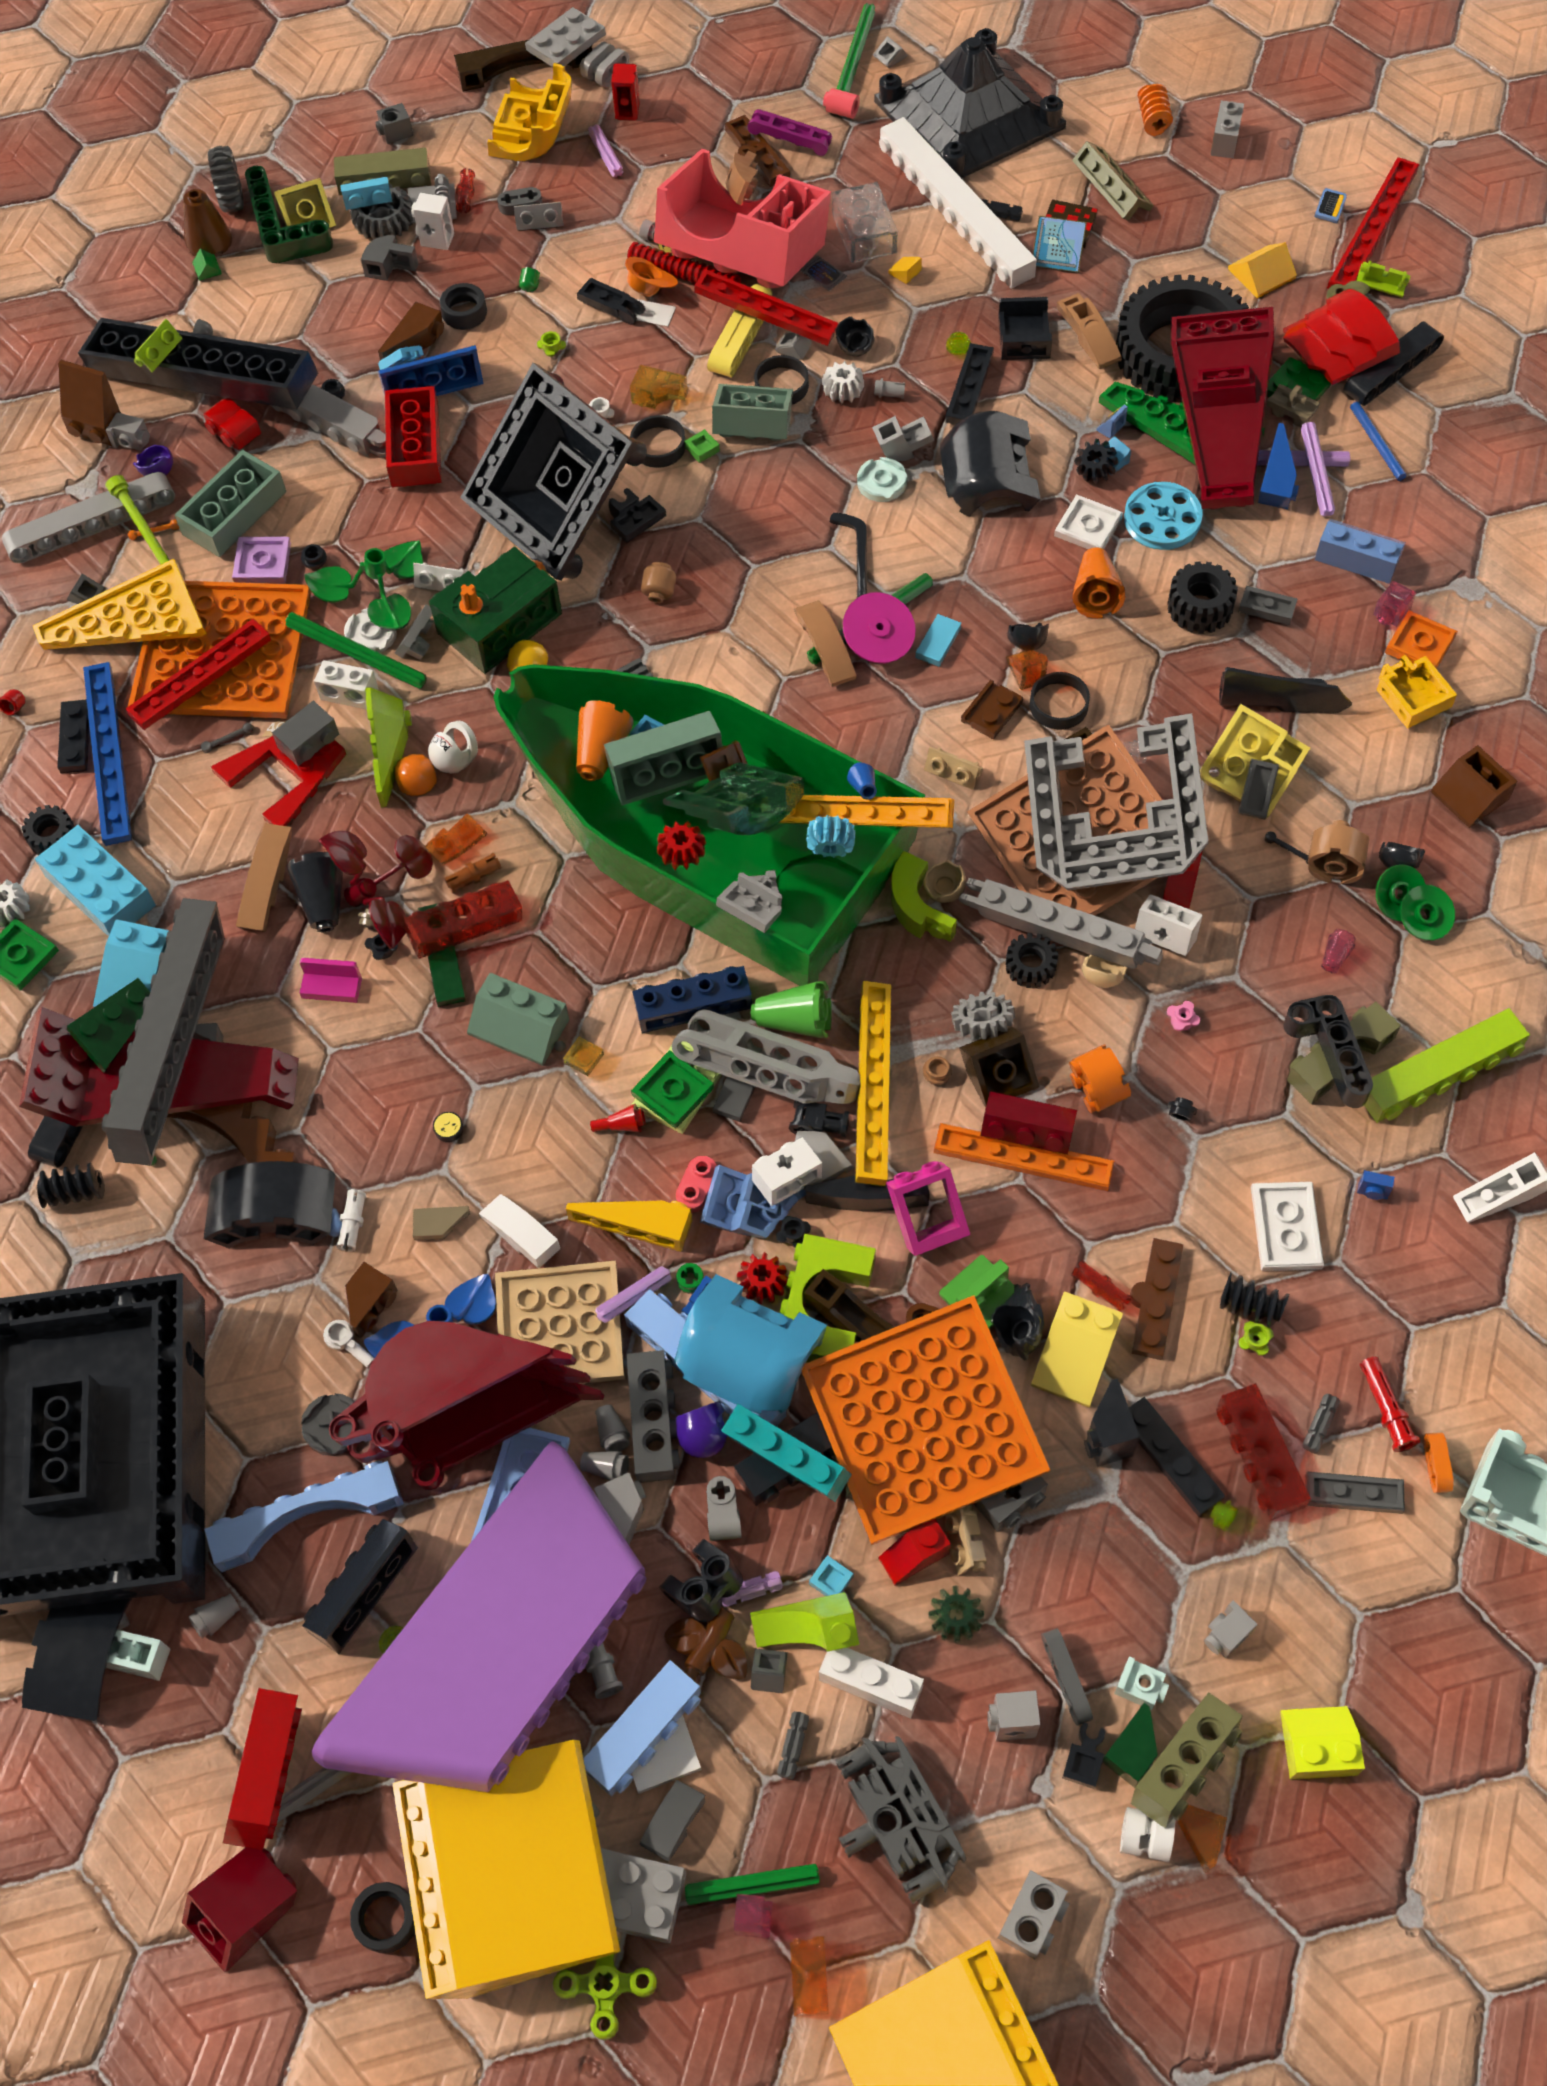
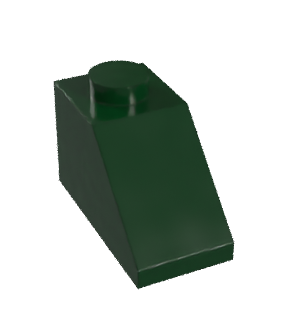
M1145 1702L1103 1758V1763L1134 1788L1158 1756L1150 1706Z

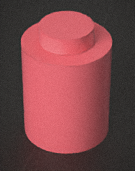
M835 88L826 92L823 100L826 112L851 119L855 118L860 103L859 95Z

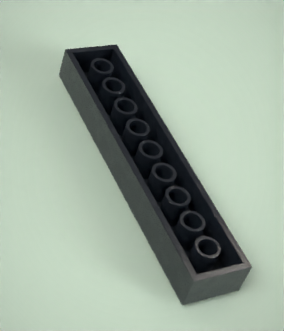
M100 318L78 352L86 367L105 372L106 377L296 410L318 375L316 366L308 351L181 330L176 331L181 335L182 340L159 366L151 372L145 365L142 367L138 366L134 359L136 358L135 352L157 327L107 318Z

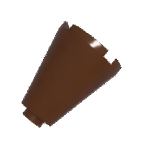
M189 190L183 197L184 239L186 247L193 256L197 255L200 248L213 255L220 251L223 254L232 243L230 229L203 190Z

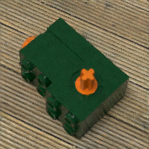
M515 546L501 554L496 561L483 568L476 576L467 571L462 576L454 579L449 586L436 593L429 600L437 634L484 674L507 658L510 649L515 643L521 640H530L562 614L557 581L546 572L542 562H538V560L532 561Z

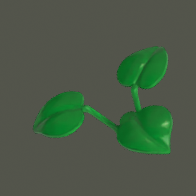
M419 540L406 542L391 547L384 552L378 548L367 550L364 555V562L360 563V568L352 582L349 572L337 566L325 567L312 573H306L304 578L310 591L323 601L335 603L348 598V589L355 587L363 571H365L371 579H378L382 598L370 602L367 608L370 621L378 627L385 629H403L411 618L410 604L400 594L386 597L383 575L385 572L387 574L393 572L400 579L413 578V564L423 563L421 543Z

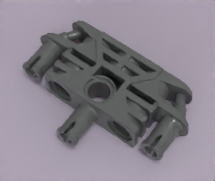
M899 1736L895 1737V1742L887 1743L885 1741H870L868 1738H861L862 1746L839 1759H835L844 1779L872 1763L875 1765L873 1769L869 1770L868 1776L862 1774L859 1776L858 1782H855L854 1779L848 1782V1788L867 1823L839 1837L841 1846L845 1849L848 1858H850L855 1853L877 1841L898 1880L904 1877L906 1871L911 1873L915 1870V1866L921 1867L928 1863L929 1869L902 1883L905 1893L919 1887L908 1894L912 1904L940 1887L946 1892L949 1888L948 1880L955 1871L956 1864L959 1860L963 1863L966 1861L965 1853ZM898 1752L899 1758L889 1764L882 1757L886 1753ZM883 1773L891 1790L894 1793L893 1795L889 1794L885 1784L883 1783L880 1777V1774ZM897 1803L900 1804L904 1814L906 1815L910 1823L903 1828H901V1814L895 1807H893ZM889 1815L894 1818L896 1826L892 1831L885 1832L880 1830L877 1821L881 1816ZM914 1832L927 1853L924 1856L912 1836ZM949 1848L952 1852L941 1865L937 1853Z

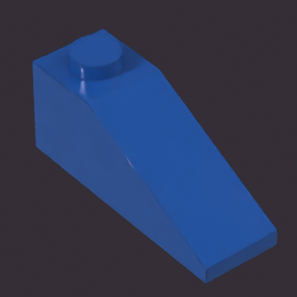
M1279 423L1258 503L1288 509L1290 500L1296 501L1299 486L1295 485L1297 473L1285 426L1283 423Z

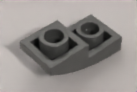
M676 1780L649 1823L640 1841V1846L669 1862L687 1837L688 1826L705 1804V1795Z

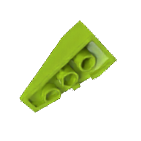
M369 687L365 688L368 720H370L372 731L370 742L373 756L377 758L373 759L376 794L382 808L387 807L395 781V766L403 756L408 740V726H412V717L410 710H405L402 699Z

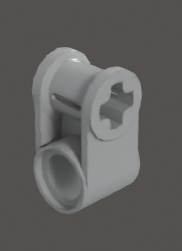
M725 1476L714 1477L709 1481L706 1491L710 1541L742 1538L734 1484ZM720 1488L725 1493V1499L722 1500L718 1499L717 1489Z

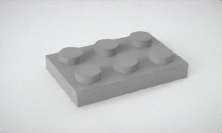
M572 7L525 43L526 50L552 67L554 63L565 66L605 36L606 31L603 25Z

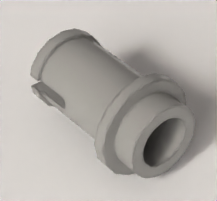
M883 378L875 380L874 395H878L879 398L881 396L904 398L905 382L883 381Z

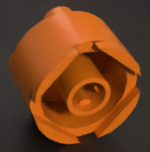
M1106 1044L1094 1048L1069 1062L1073 1072L1070 1074L1071 1081L1077 1090L1082 1088L1086 1097L1083 1100L1090 1113L1100 1112L1131 1097L1129 1083L1125 1085L1122 1083V1076L1125 1075L1123 1068L1110 1048H1106Z

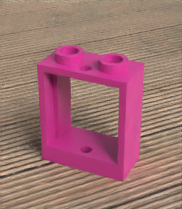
M928 1162L922 1165L921 1170L913 1173H899L893 1177L894 1180L886 1182L906 1248L914 1256L971 1235L951 1170L942 1162ZM942 1180L953 1219L915 1233L903 1194Z

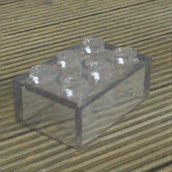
M878 182L832 192V215L851 263L897 253L898 231Z

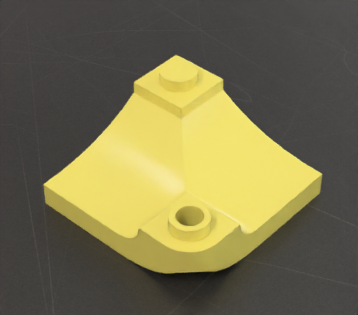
M1240 704L1202 765L1200 775L1203 782L1210 787L1241 801L1251 759L1278 764L1279 768L1267 813L1268 818L1296 774L1310 747L1288 735V731ZM1212 768L1217 769L1219 776L1212 777L1209 774V770Z

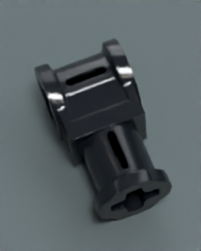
M794 1101L793 1107L796 1110L794 1119L789 1124V1130L792 1133L796 1134L797 1131H826L838 1133L841 1137L846 1138L850 1118L849 1111L844 1113L827 1111L826 1104L817 1102L805 1104Z

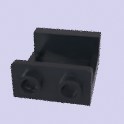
M1048 297L1000 298L998 322L1001 360L1049 359L1051 357L1052 333H1049Z

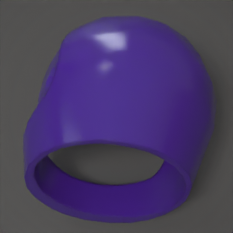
M719 1401L676 1417V1434L679 1445L689 1455L696 1458H708L720 1452L724 1447L728 1436L721 1431L725 1423L722 1417L724 1408Z

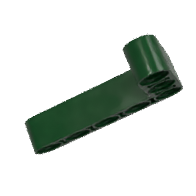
M256 165L249 167L245 171V178L261 241L269 262L282 263L325 253L332 249L333 239L329 224L325 220H313L281 228L265 169L262 166Z

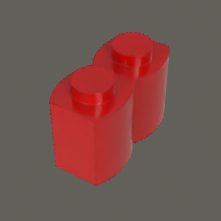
M224 397L203 413L206 420L204 425L212 435L217 434L220 436L221 440L229 448L232 446L236 450H240L261 434L257 420L246 410L241 409L230 398Z

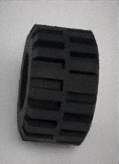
M1201 561L1195 562L1194 565L1190 563L1185 565L1184 569L1180 568L1176 572V576H1173L1167 609L1168 613L1171 614L1173 622L1178 621L1179 627H1186L1189 632L1195 630L1198 631V634H1204V631L1209 633L1215 632L1216 628L1221 629L1225 623L1230 621L1238 587L1236 586L1235 578L1230 577L1231 573L1228 570H1222L1223 566L1218 564L1214 566L1212 562L1207 561L1206 564H1201ZM1196 595H1201V596H1206V597H1208V598H1210V599H1208V600H1203V599L1196 598V597H1194V596H1196Z

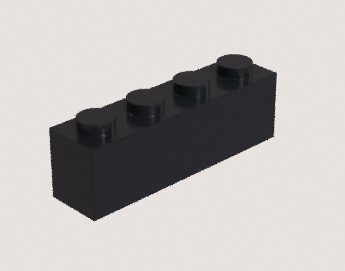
M818 1412L786 1432L827 1458L833 1459L832 1456L835 1453ZM755 1453L734 1466L736 1478L755 1506L761 1502L764 1504L770 1503L779 1496L781 1489L787 1485L793 1487L801 1482Z

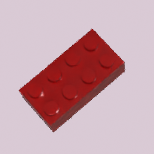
M435 387L385 390L386 468L391 487L442 483L439 405Z
M258 1688L223 1844L263 1850L266 1838L273 1839L302 1708L296 1707L298 1695Z

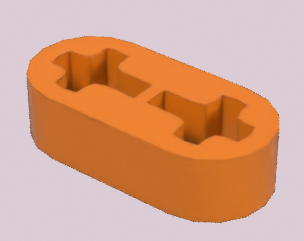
M1442 1432L1426 1433L1424 1435V1452L1431 1488L1434 1493L1452 1492L1454 1480L1445 1435Z

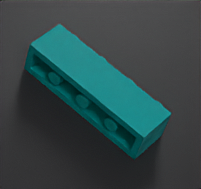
M740 1404L736 1405L721 1430L732 1440L836 1502L852 1475L841 1465Z

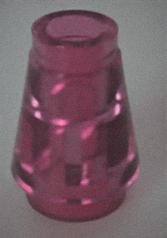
M1335 929L1332 934H1329L1321 967L1330 973H1337L1356 947L1354 943L1356 940L1355 936L1342 929Z

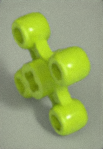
M615 1954L597 1959L595 1967L588 1974L581 1975L572 1970L565 1969L558 1972L553 1979V1990L561 1999H573L575 1996L583 1993L593 1997L596 2010L591 2019L590 2026L594 2036L600 2040H609L618 2031L619 2022L614 2013V2003L618 1996L629 1992L638 1997L645 1998L652 1995L657 1988V1977L649 1968H637L631 1973H621L617 1970L614 1963ZM602 1975L605 1978L613 1976V1979L610 1981L613 1985L611 1990L607 1991L603 1988L598 1992L597 1988L600 1984L597 1981ZM646 1976L649 1978L648 1986L643 1989L638 1988L639 1978ZM567 1978L572 1979V1987L567 1991L562 1990L563 1980ZM605 2018L609 2019V2029L607 2031H600V2021Z

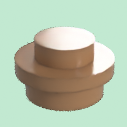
M935 1056L925 1062L923 1076L929 1083L941 1085L951 1078L952 1067L945 1058Z

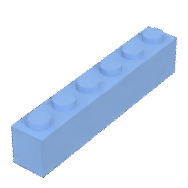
M649 1289L624 1314L626 1324L655 1351L664 1350L666 1360H672V1365L684 1375L677 1364L674 1363L688 1315L683 1312L678 1314L671 1308L673 1305L666 1296L661 1293L656 1295ZM698 1387L714 1402L719 1401L726 1413L732 1414L736 1404ZM762 1410L761 1414L755 1413L776 1427L786 1417V1411L782 1414L778 1410Z

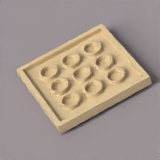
M616 1261L495 1273L498 1334L572 1354L576 1359L575 1365L565 1366L586 1372L591 1378L589 1383L625 1380L621 1316L619 1314L609 1322L604 1323L601 1320L599 1321L595 1311L599 1305L619 1293Z

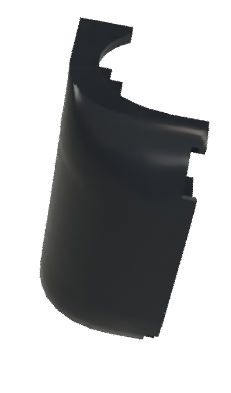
M999 411L979 412L958 422L945 436L940 444L945 488L948 498L953 497L954 501L961 507L960 513L970 517L983 503L1001 497L1018 500L1024 506L1025 511L1029 512L1041 500L1038 481L1031 478L1029 474L1025 446L1031 441L1028 421Z

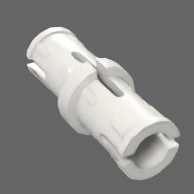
M355 1189L347 1191L345 1210L340 1215L342 1227L336 1245L339 1250L345 1251L347 1243L348 1252L356 1250L359 1227H362L364 1221L361 1215L366 1193L358 1190L356 1198V1195H354Z

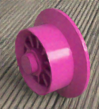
M880 592L864 594L855 599L845 612L843 618L844 637L849 647L860 658L869 662L884 664L897 661L909 651L915 639V622L911 612L903 602L892 595Z

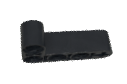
M1323 995L1292 1003L1289 1006L1283 1024L1285 1032L1294 1038L1316 1034L1341 1100L1346 1106L1351 1108L1364 1106L1371 1093L1373 1081L1340 999L1333 995ZM1322 1011H1327L1332 1015H1326ZM1294 1017L1301 1018L1304 1022L1296 1021ZM1331 1036H1337L1340 1039H1342V1041H1337L1333 1039ZM1341 1062H1348V1063H1350L1352 1066H1350V1067L1345 1066V1065L1342 1064Z

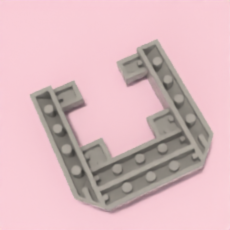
M1192 713L1164 718L1163 724L1137 728L1141 758L1168 753L1174 799L1146 803L1149 829L1093 837L1089 812L1063 816L1059 771L1085 767L1082 738L1077 737L1053 741L1052 736L1024 741L1036 867L1039 871L1068 891L1183 874L1209 844Z

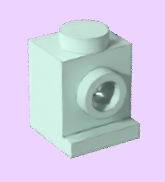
M1129 1656L1114 1694L1141 1706L1145 1702L1150 1706V1710H1152L1156 1701L1163 1703L1169 1684L1163 1682L1166 1676L1165 1673L1135 1661V1658ZM1139 1679L1149 1680L1151 1686L1148 1688L1142 1687L1139 1684Z

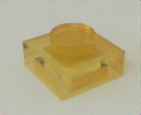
M579 1036L563 1057L564 1064L589 1076L603 1057L604 1052L602 1048Z

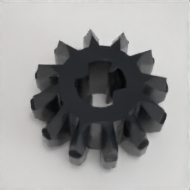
M1096 438L1093 445L1086 441V449L1078 448L1077 453L1079 457L1074 459L1075 464L1078 466L1076 469L1078 475H1083V479L1086 482L1092 478L1093 482L1097 484L1101 477L1104 481H1107V473L1115 474L1114 466L1119 462L1118 458L1115 457L1117 454L1116 449L1110 447L1109 442L1106 440L1100 444L1099 439Z

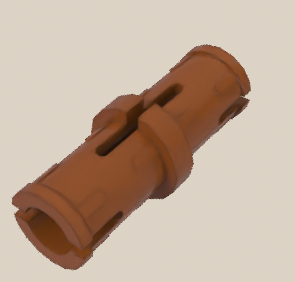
M491 853V855L473 864L469 862L465 864V868L444 877L448 888H451L450 891L455 893V891L473 882L477 884L481 882L480 879L501 869L498 858H495L496 855Z

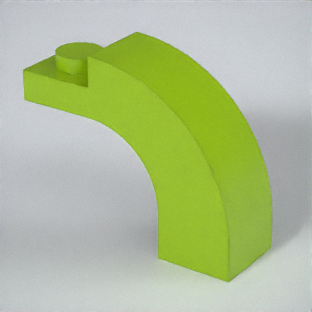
M903 851L893 869L891 882V902L897 919L905 929L920 939L924 932L928 931L935 938H943L951 942L956 934L957 919L928 906L918 894L928 871V862Z

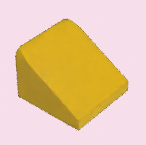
M902 257L888 270V274L907 284L922 270V258Z

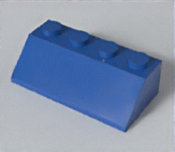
M476 345L378 370L384 395L385 390L434 386L436 396L484 384Z

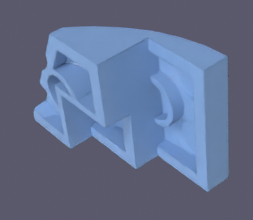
M718 1165L714 1170L700 1223L733 1233L767 1238L779 1221L787 1216L788 1211L796 1202L804 1197L805 1190L802 1189L771 1206L753 1183L752 1173L746 1175Z

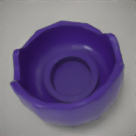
M153 445L146 448L141 454H137V463L133 462L137 471L143 476L155 472H161L166 476L173 466V454L165 446Z

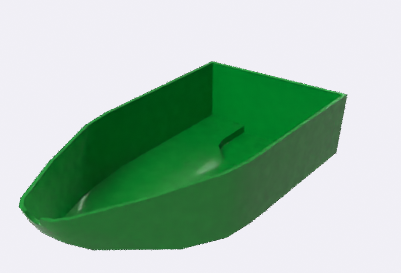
M533 664L520 666L509 673L511 677L509 690L502 692L501 689L496 688L493 696L498 713L566 826L601 872L639 898L798 986L818 981L819 974L834 953L839 952L885 888L886 881L892 874L902 852L906 851L909 853V849L916 839L918 827L854 826L856 833L852 852L846 853V856L823 857L822 854L816 855L813 853V850L807 848L806 838L809 824L737 822L738 802L725 809L720 808L708 778L622 805L612 784L609 768L601 779L595 781H587L577 772L580 708L582 706L585 707L586 702L605 701L615 704V710L622 713L624 709L633 718L632 730L644 715L666 725L710 711L721 732L722 745L727 746L734 740L740 743L758 789L757 793L752 794L861 796L847 780L849 769L860 761L733 696L705 686L605 669ZM874 769L877 789L875 797L925 798L923 793ZM675 821L682 826L689 821L691 828L698 826L706 840L704 857L699 858L698 866L690 863L688 870L683 865H680L676 870L672 867V863L665 865L662 857L657 852V838L659 834L664 833L665 825L673 828ZM775 870L777 887L782 895V910L779 917L765 933L716 906L717 897L733 881H738L739 873H744L748 876L765 875L766 871Z

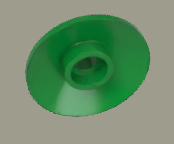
M1395 865L1383 872L1376 885V901L1379 909L1386 917L1394 921H1402L1400 917L1402 899L1414 887L1426 885L1422 875L1415 868L1408 865ZM1395 889L1398 891L1397 897H1395Z
M1420 885L1408 891L1403 897L1400 905V917L1404 927L1411 935L1421 940L1433 941L1442 938L1451 930L1455 921V908L1450 897L1442 889L1433 885ZM1421 910L1426 913V919L1422 918L1420 914Z

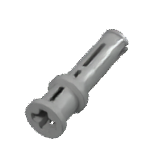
M603 1643L599 1647L595 1645L588 1654L589 1660L585 1667L587 1672L592 1674L597 1689L594 1692L596 1698L603 1699L619 1693L623 1690L624 1686L622 1681H618L612 1665L615 1662L613 1656L606 1652Z

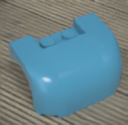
M716 1274L699 1295L688 1314L681 1333L674 1363L684 1373L683 1378L708 1392L736 1405L740 1404L757 1414H761L762 1410H778L782 1414L790 1406L795 1386L807 1359L815 1347L821 1345L827 1325L800 1312L793 1320L764 1307L753 1300L741 1296L743 1286Z

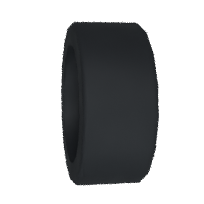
M454 284L448 287L440 297L443 320L454 329H472L480 325L486 318L487 306L484 293L474 284ZM462 301H470L477 304L468 311L459 312L450 309L454 304Z
M390 1882L375 1883L365 1888L355 1899L350 1912V1926L355 1938L367 1949L378 1953H391L404 1947L415 1933L410 1894L401 1886ZM389 1896L401 1903L404 1910V1922L396 1935L388 1939H378L367 1931L365 1913L368 1906L374 1900Z

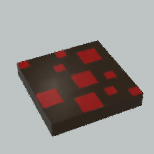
M1052 199L1046 217L1087 222L1083 248H1086L1098 209Z

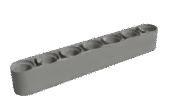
M161 472L151 473L128 483V494L141 515L167 506L175 499V493L167 477ZM106 491L10 529L2 535V542L12 562L24 563L132 520L120 499Z

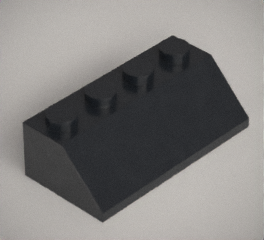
M382 1519L378 1525L375 1524L369 1529L364 1539L365 1543L358 1552L354 1551L345 1562L346 1568L338 1578L335 1577L329 1582L324 1592L325 1596L318 1605L314 1604L304 1617L305 1622L302 1625L304 1629L338 1655L418 1549L406 1529L385 1519Z

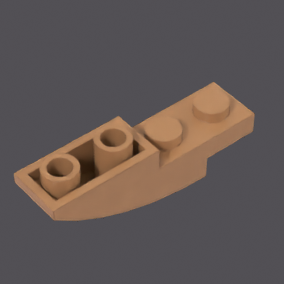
M748 151L745 156L735 153L726 176V188L733 200L739 205H742L745 199L750 200L759 181L755 178L758 171L756 170L758 163L754 162L757 154Z
M1077 293L1057 302L1058 311L1076 332L1080 346L1099 369L1111 366L1122 360L1119 349L1106 323L1088 297L1084 299Z

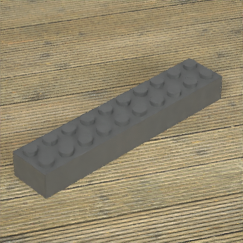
M183 898L180 908L174 912V925L172 931L169 930L167 933L165 952L160 953L158 972L152 976L150 995L144 999L142 1018L137 1020L134 1041L130 1042L127 1048V1062L125 1066L120 1068L118 1088L112 1091L111 1108L109 1114H105L102 1121V1130L106 1132L108 1148L112 1150L115 1162L149 1166L152 1164L225 940L217 901Z

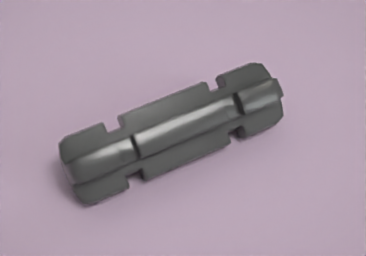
M1331 1394L1323 1396L1319 1405L1320 1408H1318L1302 1444L1305 1450L1311 1453H1318L1323 1439L1339 1406V1398Z
M794 1711L791 1715L789 1722L791 1729L787 1730L781 1754L783 1760H780L777 1774L781 1778L791 1780L795 1778L796 1762H799L805 1733L803 1732L807 1730L809 1716L805 1713Z

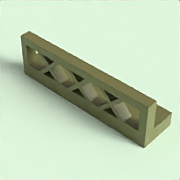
M1088 141L1085 142L1072 161L1120 216L1129 221L1139 207L1150 211L1154 205L1102 147Z

